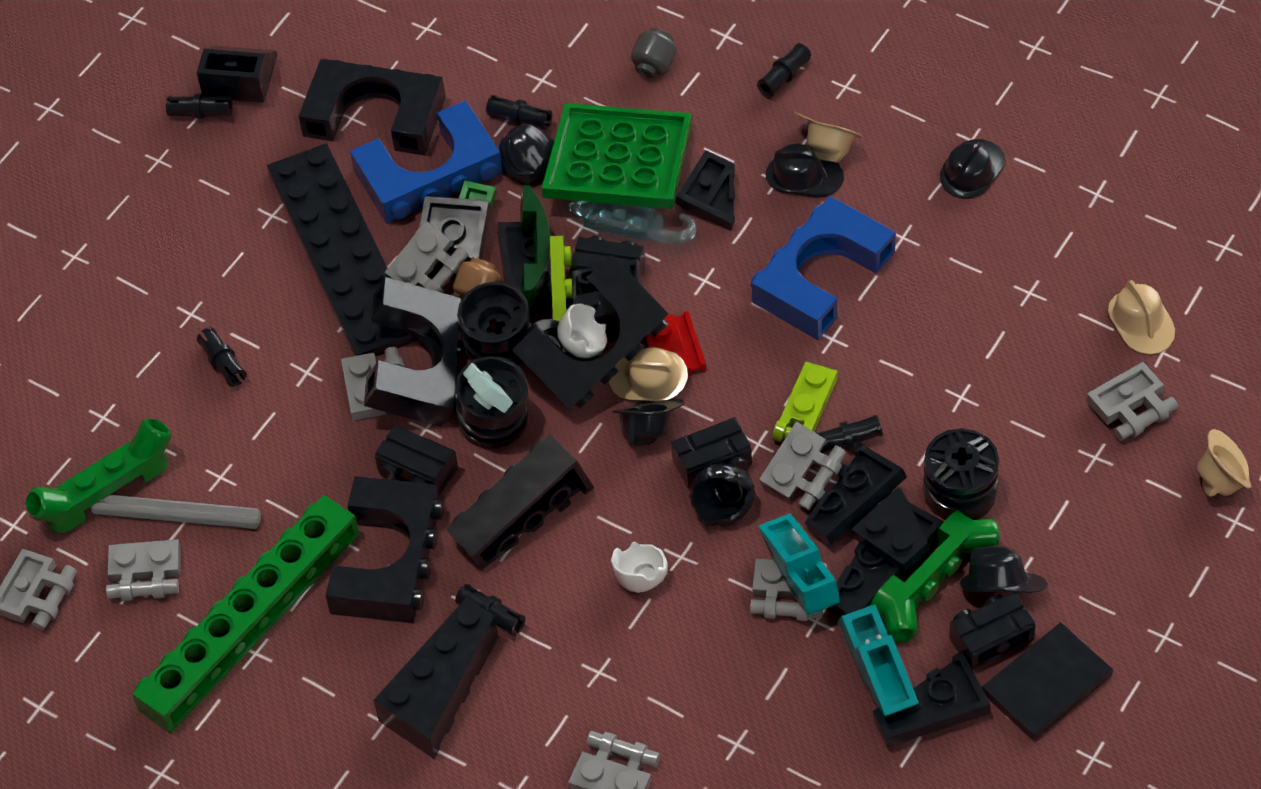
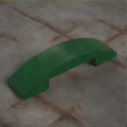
M523 185L520 203V231L534 232V264L524 263L521 282V293L525 296L528 308L530 309L537 300L546 278L550 250V229L540 199L529 185Z

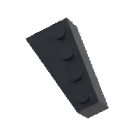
M549 434L544 440L536 442L531 447L529 453L518 464L510 466L504 473V476L492 488L484 490L479 495L478 500L467 511L458 514L446 530L481 569H484L517 545L521 533L535 532L544 525L543 520L547 514L554 509L561 513L571 505L569 498L579 491L585 495L594 486L578 461Z
M466 597L373 700L378 721L435 760L444 735L449 733L454 723L455 714L461 703H464L468 697L470 686L475 676L479 675L498 639L495 616Z

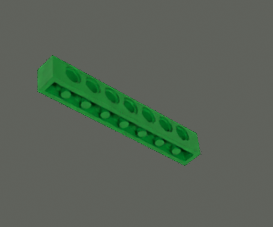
M325 495L316 503L310 504L299 521L282 533L279 541L269 552H264L258 558L256 565L246 576L240 577L234 583L232 590L221 601L213 604L208 615L197 626H193L188 630L184 640L173 651L163 656L159 666L148 677H144L138 682L135 691L132 693L138 711L171 734L359 536L356 516ZM298 559L295 562L288 563L291 560ZM268 584H274L271 587H265ZM251 608L247 612H241L244 609ZM227 633L223 637H217L220 634ZM203 658L200 662L192 663L196 659ZM172 684H179L174 688L168 689Z

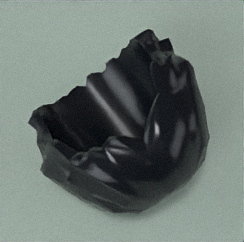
M523 124L511 129L502 138L498 148L505 173L523 182L524 185H530L536 179L545 175L554 145L553 138L548 137L540 128L532 124Z
M713 464L704 468L703 471L696 475L690 488L689 498L699 521L706 527L714 525L727 527L742 519L749 509L752 508L755 498V485L744 469L730 464Z

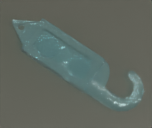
M585 201L569 203V210L583 221V227L642 241L650 239L674 245L686 243L696 234L697 225L695 221L685 214H680L679 219L687 224V229L683 232H674L663 229V217L653 208Z

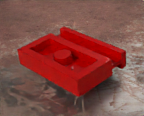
M684 311L683 315L674 317V314L666 316L664 319L669 324L655 337L650 333L644 337L647 348L656 347L674 352L681 357L687 367L688 375H692L691 372L701 370V372L706 371V362L688 311Z

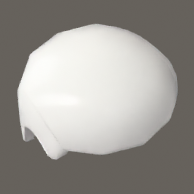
M581 303L569 307L558 324L557 332L560 343L567 351L576 357L587 359L600 355L608 340L605 333L606 325L598 324L594 319L595 309Z
M632 542L625 551L616 548L610 560L617 582L631 592L640 593L656 587L663 582L668 571V562L663 551L652 544L639 545L637 542Z

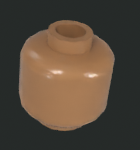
M474 257L471 258L470 262L461 263L453 285L454 292L462 300L465 294L477 285L488 282H500L501 276L495 271L497 266Z

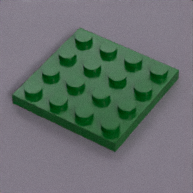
M565 103L542 185V198L673 209L692 125V113Z

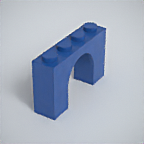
M466 100L437 112L440 133L453 154L444 165L435 170L411 172L399 167L392 160L379 138L350 150L353 170L386 224L402 219L408 214L422 209L425 196L446 198L455 193H461L464 180L480 183L503 173L499 149Z
M829 196L822 205H817L813 209L810 218L802 227L798 226L794 230L790 241L783 248H778L774 252L770 263L763 270H758L755 273L750 284L752 287V303L814 339L819 340L837 319V298L804 279L799 273L800 267L815 256L837 254L856 262L876 274L895 253L896 232Z

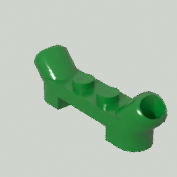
M144 419L141 421L131 441L55 488H32L25 501L30 517L36 521H46L49 529L53 532H68L87 520L83 512L84 510L140 476L145 483L152 480L168 466L165 450L172 437L168 427L159 420Z
M960 511L954 512L938 529V548L904 583L893 575L879 589L871 605L876 604L880 617L884 619L888 636L892 635L894 642H908L917 636L916 608L923 600L929 601L936 594L939 584L946 576L952 577L958 571L962 559L966 555H970L971 551L975 548L999 546L997 522L993 519L972 520Z

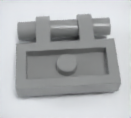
M425 221L385 273L392 279L416 286L423 285L426 289L443 293L445 291L443 287L454 273H458L461 263L465 261L469 254L461 247H458L452 256H449L446 252L454 242L428 221ZM439 261L442 262L444 266L433 280L427 277Z
M389 347L385 350L386 359L384 362L405 367L403 358L399 356L396 347ZM369 353L341 359L352 420L385 415L386 412L364 406L366 377L376 364L375 354Z
M1144 362L1087 393L1086 399L1087 403L1107 425L1117 419L1123 423L1114 429V434L1119 441L1129 436L1134 438L1142 434L1145 427L1154 422L1161 423L1169 418V413L1178 409V403L1173 397H1169L1164 401L1159 399L1158 396L1163 393L1164 384ZM1144 404L1148 410L1136 416L1132 410Z
M796 421L760 477L759 482L787 500H790L796 489L804 493L798 505L810 511L815 502L819 501L824 495V488L831 477L839 473L842 468L840 463L847 452L835 445L829 456L824 455L820 451L824 447L826 439ZM815 463L821 468L813 481L809 482L804 479V476L811 465Z
M179 539L109 545L108 578L110 582L120 581V584L106 586L107 598H121L122 601L134 600L136 596L153 595L155 599L165 598L166 594L179 593L178 579L166 580L168 577H180L181 545ZM152 579V581L135 583V580Z
M22 549L0 586V616L24 623L29 612L35 613L37 615L32 622V626L44 631L49 621H54L59 613L58 605L64 595H69L74 586L72 581L77 574V570L72 566L65 565L60 574L54 573L56 564L53 558ZM44 586L52 588L45 600L38 598Z
M756 559L752 588L753 596L766 598L765 600L751 599L750 613L764 614V618L775 619L776 615L797 617L798 621H808V618L822 619L823 610L807 616L799 603L777 601L778 598H796L785 582L774 560Z
M590 731L587 745L599 748L596 756L582 751L568 781L569 789L649 788L652 781L651 774L640 770L643 764L657 767L661 756L660 753L649 750L648 745L636 742L634 745L619 740L617 735L609 732L601 734ZM612 754L629 758L627 766L610 761Z

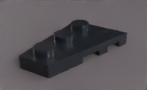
M498 222L497 233L504 283L516 287L521 292L524 263L534 264V232H521L520 222ZM549 258L543 288L531 308L552 307L551 260ZM566 299V307L573 305V299Z
M858 443L853 450L855 457L849 466L843 465L837 474L839 481L834 488L825 491L805 521L809 532L829 545L837 541L907 478L902 467L861 443Z
M960 651L952 657L950 664L941 670L935 668L926 675L925 681L913 688L919 701L918 705L886 717L877 708L873 711V718L886 746L890 747L991 713V707L963 651Z

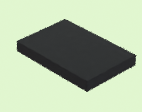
M1060 622L984 684L982 689L986 697L1034 741L1110 678L1113 668Z

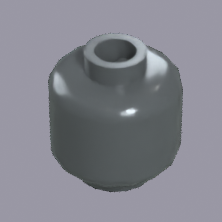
M658 28L642 32L631 52V61L637 66L636 71L648 78L667 73L677 52L673 37L668 32Z

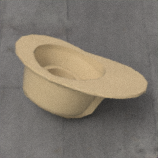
M794 111L795 114L808 119L807 144L820 160L839 162L848 153L854 139L862 138L861 134L852 130L820 123Z
M1133 280L1127 282L1126 287L1109 302L1108 313L1110 319L1129 348L1141 354L1153 355L1159 354L1170 347L1174 341L1175 327L1162 304L1159 293L1154 288L1146 284H1135Z
M656 347L645 348L630 361L625 357L622 358L615 365L619 372L609 380V384L613 392L623 399L667 401L676 397L684 389L688 379V372L683 359L676 353Z
M1216 429L1210 430L1207 436L1208 448L1197 463V471L1202 477V486L1206 495L1211 497L1219 493L1223 496H1229L1243 487L1251 488L1248 464L1241 450L1223 432Z

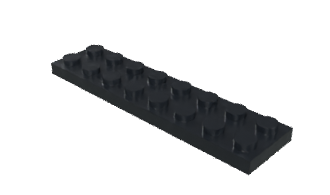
M327 143L268 164L267 169L270 178L354 356L374 353L377 356L385 353V350L389 347L398 348L419 340L407 332L371 322L373 295L384 278L391 277L385 273L388 267Z

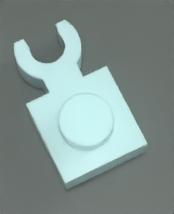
M473 363L464 371L463 374L468 379L467 382L476 392L473 397L485 408L490 409L494 406L505 413L512 405L513 401L501 386L492 381V377L486 371L481 372Z

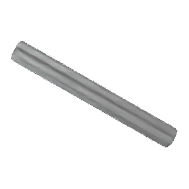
M108 495L90 507L93 514L252 529L258 528L261 520L258 508Z

